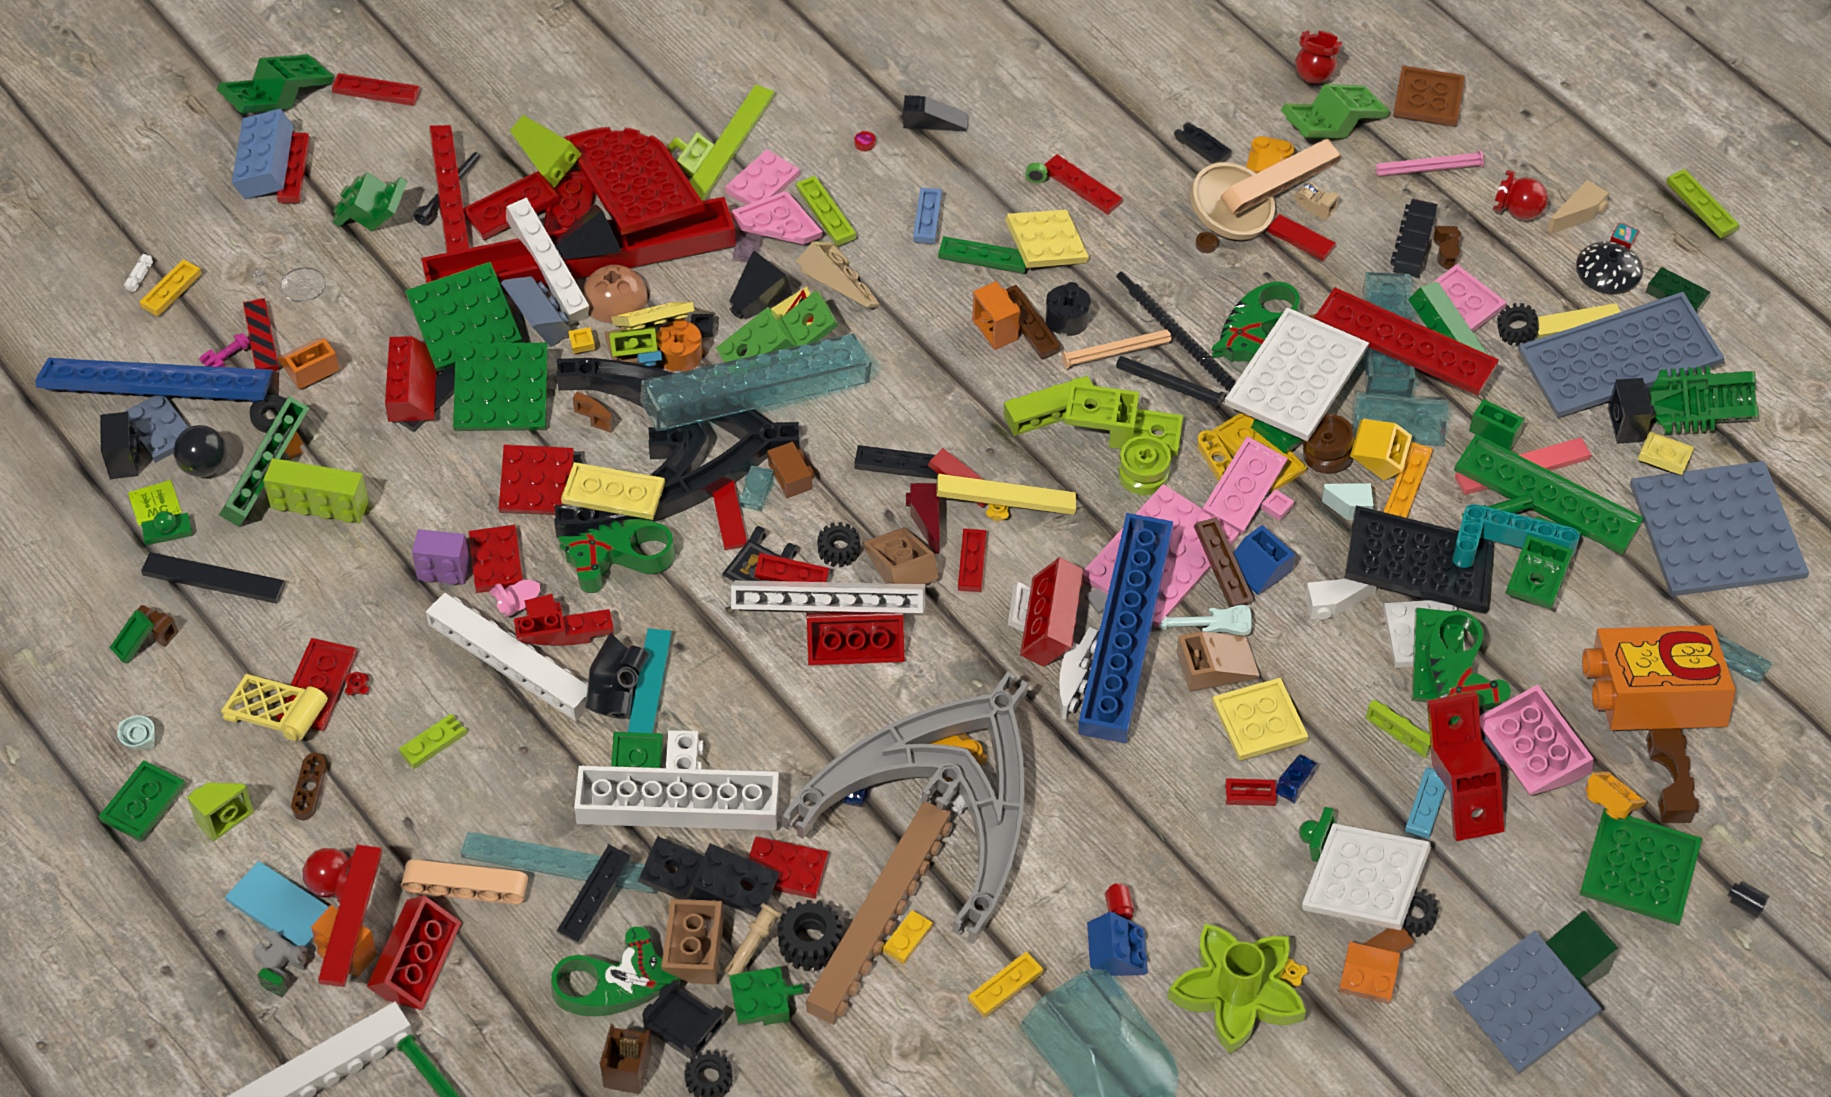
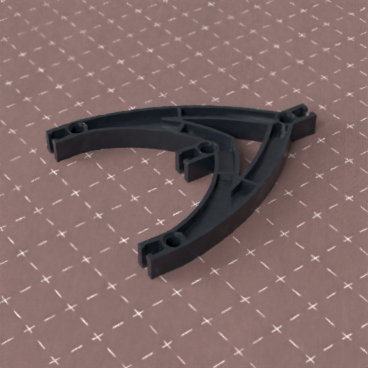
M557 359L558 391L594 390L604 392L635 403L660 419L667 427H648L650 460H667L650 474V476L665 478V484L653 520L572 505H555L556 518L554 519L556 538L561 536H577L590 528L619 520L643 519L656 522L692 508L713 497L714 492L734 480L735 484L768 458V450L790 442L794 443L797 450L800 449L799 422L769 423L756 412L732 397L701 382L663 369L610 359ZM699 417L714 423L740 439L731 448L703 466L701 464L710 448L709 434Z

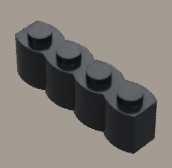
M1412 198L1410 205L1406 204L1403 217L1407 218L1401 221L1399 233H1402V236H1397L1395 249H1398V252L1393 251L1390 262L1391 265H1394L1393 272L1419 278L1438 204Z

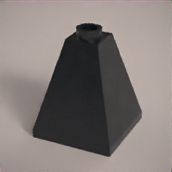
M597 204L592 206L556 240L557 245H555L559 255L564 257L565 260L613 254L621 251L603 210Z
M753 251L729 300L732 306L729 308L731 313L737 318L743 317L748 319L761 313L767 307L771 309L791 297L793 293L786 274L756 251Z

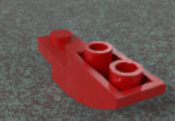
M610 609L562 616V611L513 618L517 641L531 644L578 645L590 643V637L609 635L611 632L614 634Z

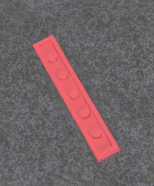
M1582 437L1520 454L1519 456L1551 471L1590 460L1591 453ZM1458 472L1455 474V479L1464 495L1488 489V487Z

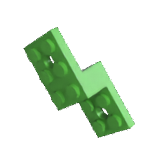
M1324 84L1312 104H1284L1280 110L1286 116V120L1299 129V133L1303 137L1334 139L1347 138L1359 118H1387L1390 113L1365 85Z
M815 290L782 317L767 307L718 345L716 349L733 380L739 383L772 356L787 366L839 324L821 293ZM814 317L813 322L806 326L808 319ZM748 347L747 353L744 356H741L742 350Z

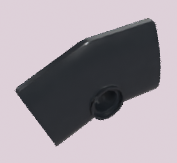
M611 632L590 666L585 708L616 719L630 718L633 687L637 684L638 676L649 659V654L638 646L627 648ZM620 677L625 679L627 685L620 681Z

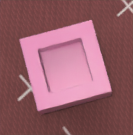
M1275 489L1262 503L1261 509L1280 521L1294 507V501Z

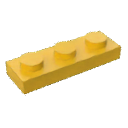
M183 259L139 301L141 308L158 317L202 274L201 269Z
M1025 952L969 994L968 1002L986 1018L1041 976L1043 968Z

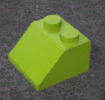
M207 782L202 787L193 790L187 797L196 824L213 842L254 813L247 788L243 783Z

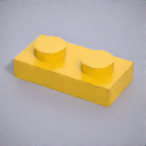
M911 910L883 946V952L904 965L933 928V922Z

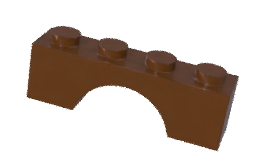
M1681 728L1649 729L1646 737L1649 759L1663 765L1673 778V784L1662 789L1658 800L1661 823H1691L1695 813H1698L1699 804L1698 799L1694 798L1693 795L1694 778L1689 775L1690 758L1685 754L1686 737L1681 734Z

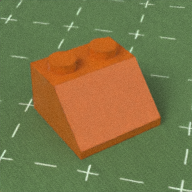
M1349 941L1338 992L1390 1004L1400 953Z

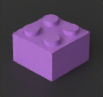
M418 529L412 550L417 580L464 585L470 563L465 534Z

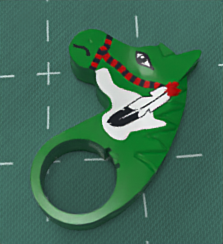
M635 926L629 928L625 934V951L619 965H613L584 955L565 957L556 964L552 971L551 991L555 1003L561 1009L581 1016L596 1017L617 1014L638 1007L658 996L661 989L665 985H669L674 979L679 982L680 987L681 980L662 970L663 959L654 952L649 932L643 927ZM584 971L595 978L597 982L595 989L597 990H593L583 997H570L559 989L558 982L569 972Z

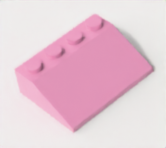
M1539 685L1528 689L1480 716L1481 730L1530 796L1572 784L1592 773L1593 757Z

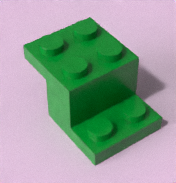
M368 171L361 177L357 176L352 185L345 186L341 191L340 196L342 199L334 208L335 216L332 222L340 226L349 218H352L373 232L395 214L407 181L400 177L395 182L391 181L387 185Z

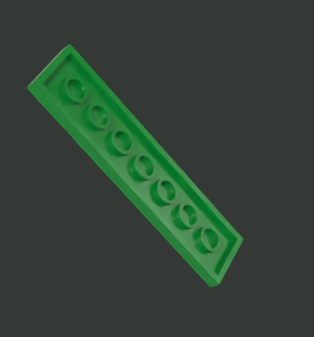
M1475 434L1454 468V471L1510 499L1530 493L1532 503L1534 504V507L1530 509L1562 525L1582 531V535L1621 555L1625 552L1644 518Z

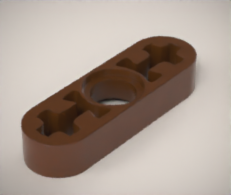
M311 753L304 758L291 802L294 817L301 821L308 820L315 814L325 778L327 765L324 756L319 753ZM318 762L319 765L315 766L314 774H312L311 766ZM308 782L316 784L315 788L311 791L303 790V785ZM304 799H306L307 807L300 811L299 808L303 807Z

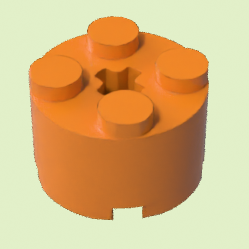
M681 318L665 324L657 331V350L661 351L662 360H659V363L664 369L671 372L682 370L683 373L695 369L700 364L702 338L699 329L695 325Z

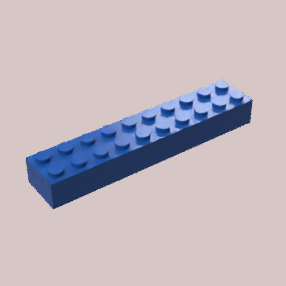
M1126 513L1080 713L1078 735L1127 744L1171 544L1173 521Z

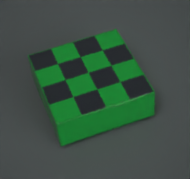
M262 968L257 976L261 987L283 998L287 993L284 978L266 968Z

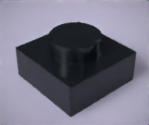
M691 314V323L699 329L701 337H713L714 314Z

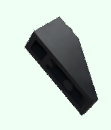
M904 95L903 129L967 132L968 113L927 96Z

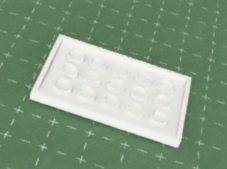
M1286 308L1225 398L1224 405L1308 441L1367 351L1369 342L1290 308Z

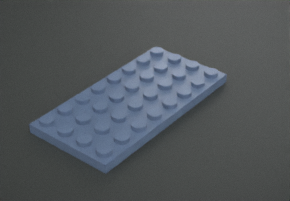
M1684 292L1521 344L1518 348L1521 357L1557 418L1609 401L1616 379L1643 378L1645 387L1650 388L1661 369H1667L1668 377H1670V369L1675 368L1676 376H1679V368H1684L1686 376L1688 367H1692L1693 373H1695L1696 367L1701 366V370H1704V366L1711 368L1724 363L1723 354Z

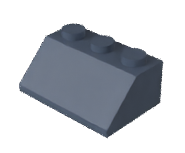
M533 277L507 279L501 282L532 328L550 347L568 335V331H571L567 325L570 320L563 311L558 312L557 308L560 306L552 296L548 298L546 294L549 290L542 281L537 283Z

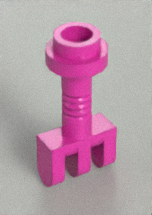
M243 333L233 336L234 342L217 354L210 349L199 358V361L204 366L226 367L223 360L239 348L243 351L246 350L250 342Z

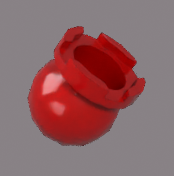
M1309 30L1302 32L1299 40L1300 47L1302 48L1295 59L1296 71L1301 79L1310 84L1327 82L1333 76L1337 68L1336 54L1340 53L1342 41L1338 42L1336 35L1325 31H1318V34H1310Z
M1508 169L1505 175H1508V178L1501 181L1495 201L1499 202L1498 206H1493L1492 210L1502 213L1507 208L1510 215L1518 220L1528 221L1536 219L1547 207L1548 194L1546 188L1540 181L1534 178L1523 177L1517 179L1516 172Z
M322 848L310 854L302 868L303 882L308 890L323 898L336 896L337 901L340 903L353 855L348 858L344 852L336 848Z

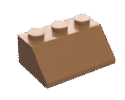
M671 899L661 967L663 971L689 983L716 984L725 918L722 901Z

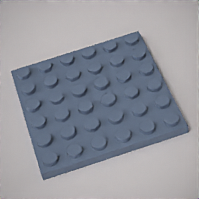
M1765 461L1684 471L1683 475L1669 473L1631 478L1630 487L1639 512L1644 517L1643 522L1670 596L1805 579L1808 577V568Z

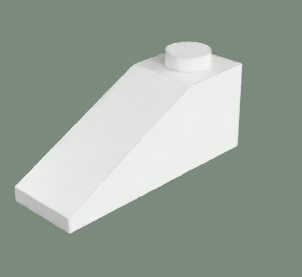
M1349 579L1309 582L1306 587L1305 599L1310 619L1325 620L1335 617L1376 593L1377 586Z

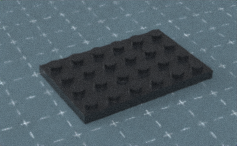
M1356 505L1353 513L1344 578L1484 613L1487 607L1493 541L1480 538L1474 563L1470 567L1462 568L1455 565L1452 560L1459 533L1458 530Z

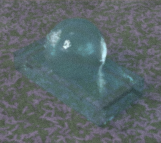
M751 466L749 473L745 477V485L739 500V507L762 511L774 476V470Z

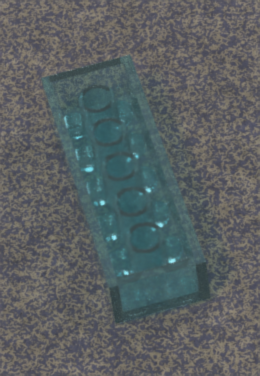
M1365 272L1362 288L1363 300L1412 321V305L1408 301L1411 297L1410 274ZM1368 347L1364 354L1366 394L1411 396L1415 380L1414 367Z

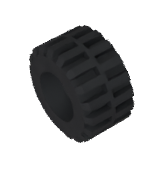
M806 900V904H802L800 901L795 903V908L792 906L786 909L787 914L783 913L780 918L781 922H778L781 956H785V961L788 964L793 962V967L796 969L803 967V971L809 972V968H814V971H818L820 966L826 967L841 942L842 923L839 920L838 913L836 911L832 912V907L828 904L824 907L821 901H817L816 904L812 903V900ZM805 930H816L823 934L820 939L812 942L803 941L797 937L799 933Z

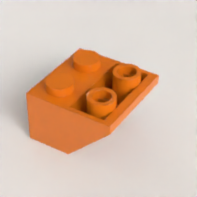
M317 338L278 357V361L298 389H302L339 371L336 353L325 338Z

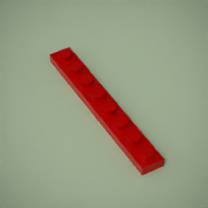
M430 125L429 134L446 253L467 249L469 245L451 125Z

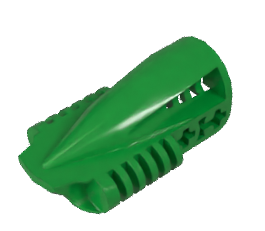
M1700 366L1696 367V375H1693V368L1688 367L1687 376H1685L1684 368H1679V376H1676V369L1674 368L1670 369V377H1668L1667 369H1661L1654 384L1649 388L1650 405L1654 406L1655 416L1651 421L1662 425L1664 435L1672 434V426H1675L1676 434H1681V425H1683L1684 433H1689V424H1691L1694 433L1698 432V424H1700L1701 432H1706V423L1709 424L1710 431H1715V422L1759 419V407L1756 404L1755 396L1756 374L1754 371L1711 374L1710 367L1704 366V374L1702 375Z

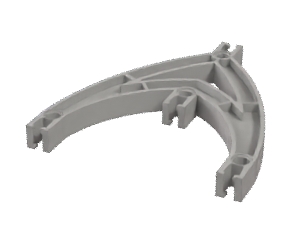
M1007 671L992 694L956 700L917 712L867 736L835 758L804 786L782 815V827L790 830L792 828L790 822L797 814H800L805 819L803 822L798 821L795 826H797V836L803 839L818 817L842 798L865 787L895 779L931 777L922 791L920 802L931 803L929 797L936 790H939L944 796L942 798L937 797L935 802H937L936 808L941 811L947 808L956 793L959 792L969 810L975 829L978 847V871L974 890L955 918L952 931L960 935L963 932L961 930L962 924L967 919H971L977 924L974 928L969 926L967 932H969L967 941L974 944L990 921L1001 899L1010 875L1021 830L1024 805V765L1020 735L1014 711L1026 696L1029 683L1022 680L1020 688H1018L1014 695H1011L1005 690L1007 688L1010 689L1015 675ZM996 704H1004L1006 707L1000 708ZM988 728L996 765L997 799L985 773L968 749L927 743L964 732ZM950 777L954 781L947 782L943 778ZM812 801L815 805L808 806L805 802ZM982 905L986 910L979 911L975 906Z

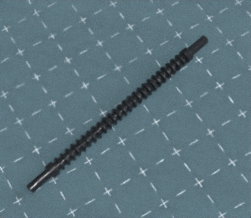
M1119 272L1116 278L1129 290V294L1136 298V301L1165 330H1168L1172 337L1176 338V341L1180 342V345L1184 346V349L1188 350V353L1192 354V357L1196 358V361L1200 362V365L1204 366V369L1208 370L1209 374H1212L1213 378H1217L1216 381L1222 387H1225L1226 391L1230 392L1236 384V380L1232 379V376L1228 375V372L1224 371V368L1220 367L1219 363H1215V359H1211V355H1207V351H1203V347H1199V343H1195V339H1191V335H1187V332L1183 331V328L1179 327V324L1161 306L1159 307V304L1155 303V300L1151 299V296L1147 295V292L1143 291L1139 284H1135L1124 272Z

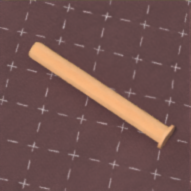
M1163 330L1066 353V351H1062V362L1065 369H1069L1072 365L1170 343L1171 334L1168 330Z

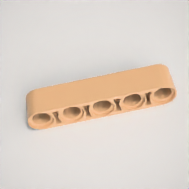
M409 860L406 863L401 887L405 891L417 894L521 904L524 900L528 876L525 873L514 870Z

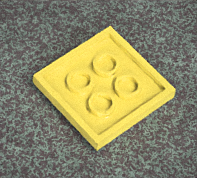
M1067 210L1007 214L1005 221L1026 268L1087 263L1089 256Z
M674 301L612 316L611 318L613 326L635 330L646 327L645 323L660 324L667 322L666 318L681 319L688 317V312L694 311L693 302Z
M1281 678L1212 697V704L1239 761L1308 741V734Z

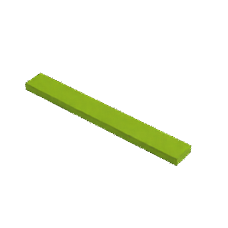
M754 85L689 181L702 201L706 199L774 98L773 90Z

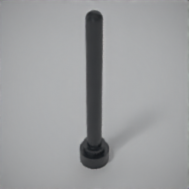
M478 152L472 153L458 169L459 181L480 159ZM438 193L427 205L418 207L413 213V218L417 223L425 226L430 222L433 210L439 205Z

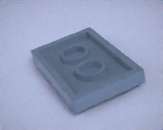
M155 395L124 411H128L131 420H135L141 444L155 463L174 454L173 448L177 437L183 430L188 428L165 396Z

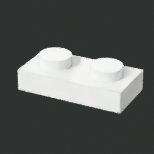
M1017 582L1013 586L1007 625L1024 632L1031 587Z

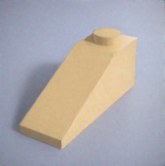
M1586 180L1551 217L1547 232L1552 234L1593 220L1599 213L1603 214L1609 204L1607 202L1609 192Z

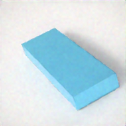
M1425 768L1405 828L1406 832L1428 839L1446 789L1434 769Z

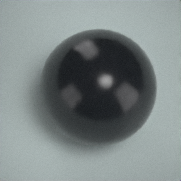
M191 426L183 430L177 437L173 448L174 459L179 468L188 475L194 477L210 476L216 473L226 460L227 447L225 440L218 431L209 426Z

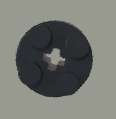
M1068 282L1066 285L1057 286L1048 292L1045 322L1048 328L1057 334L1060 332L1067 333V336L1082 333L1087 328L1090 320L1091 298L1089 294L1075 282Z

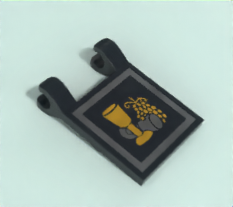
M757 526L750 539L722 574L733 582L735 580L767 581L754 578L759 553L793 560L797 555L796 546L788 543L781 556L760 545L766 539V534L763 527Z

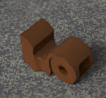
M1458 226L1435 227L1433 240L1439 246L1437 261L1445 269H1451L1458 263L1460 254L1459 243L1462 234Z
M144 605L139 606L137 610L142 611L154 624L151 632L155 640L163 647H166L178 633L174 619L166 613H158L157 610L153 611Z

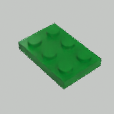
M143 760L98 817L104 824L142 842L186 786L185 781Z

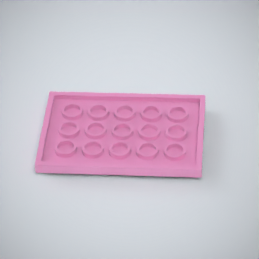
M1164 484L1136 513L1137 515L1173 521V534L1153 621V626L1157 629L1164 618L1168 617L1212 568L1193 526L1196 522L1215 518L1202 512V508ZM1219 520L1231 547L1239 538L1240 532ZM1123 528L1082 572L1083 581L1096 589L1099 588L1106 594L1109 591Z

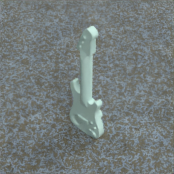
M1237 605L1221 610L1210 608L1209 613L1213 616L1168 618L1166 616L1159 624V628L1167 630V627L1208 626L1203 628L1202 631L1212 633L1228 632L1245 636L1251 632V611L1246 605Z

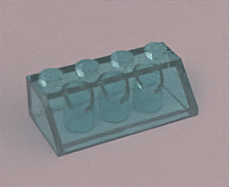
M1354 391L1352 409L1354 439L1360 420L1369 419L1396 423L1412 435L1411 442L1421 445L1444 446L1449 401L1443 397Z

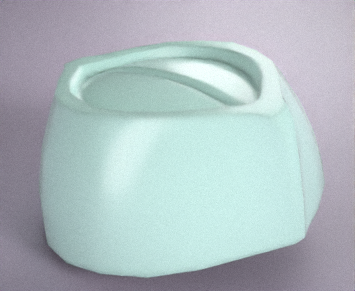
M136 715L119 723L117 736L125 747L133 750L155 748V728L153 722L148 717Z

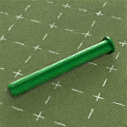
M408 1035L398 1043L397 1050L405 1053L440 1097H461L416 1044L414 1035Z

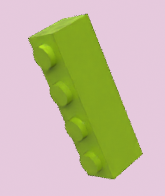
M1088 375L1074 378L1059 385L1055 384L1040 391H1033L1030 394L1004 402L1003 417L1012 434L1017 436L1065 420L1071 383L1093 386ZM1093 404L1085 405L1088 409L1096 408Z

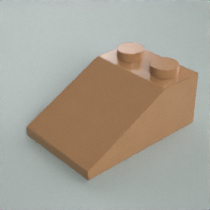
M905 527L862 542L863 547L885 584L927 585L931 581L938 579L934 553Z

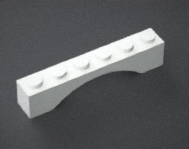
M525 198L508 205L506 208V220L516 237L526 246L538 264L553 298L560 306L558 307L559 312L563 311L570 320L567 325L570 326L588 318L589 304L528 199Z

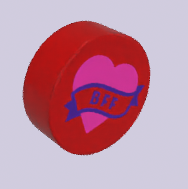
M869 131L857 133L854 137L856 149L859 151L872 150L876 145L875 135Z

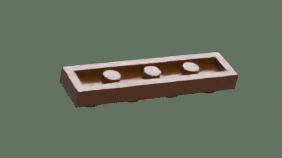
M1014 285L1007 288L1006 291L1010 300L1018 305L1021 312L1019 316V330L1040 359L1060 352V343L1019 287Z
M1215 517L1196 522L1193 527L1229 608L1237 605L1251 604L1254 599L1218 518Z

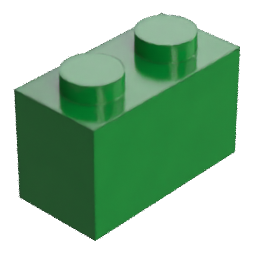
M1483 399L1473 413L1469 431L1511 450L1521 435L1525 418Z

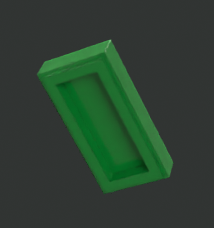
M135 610L109 648L123 663H129L154 628V624L142 611Z

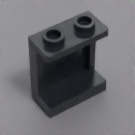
M675 979L661 989L657 1000L653 1004H648L642 1013L644 1029L650 1030V1033L689 1059L692 1055L697 1057V1052L702 1051L725 1024L723 1010L717 1006L711 1010L681 990L679 982Z

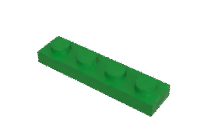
M945 236L942 238L938 252V258L1025 274L1026 265L1018 249Z

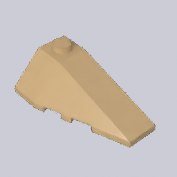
M812 242L796 260L805 275L820 281L867 308L880 305L865 284L858 282L859 274L848 268L847 265L850 262L832 242Z

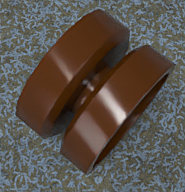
M1325 414L1309 440H1303V459L1310 468L1322 473H1335L1345 469L1351 463L1353 458L1350 457L1354 443L1353 427L1349 421L1338 415Z

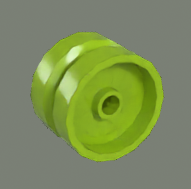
M1148 435L1129 439L1122 446L1120 452L1119 481L1131 493L1153 495L1163 484L1167 485L1171 464L1170 449L1160 439Z

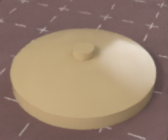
M1228 162L1214 163L1203 168L1194 179L1190 190L1192 207L1202 223L1213 232L1236 240L1257 237L1267 229L1275 213L1274 198L1272 196L1234 215L1220 196L1229 187L1256 173L1244 166Z

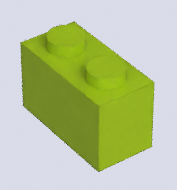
M654 326L635 330L609 331L612 357L658 351Z

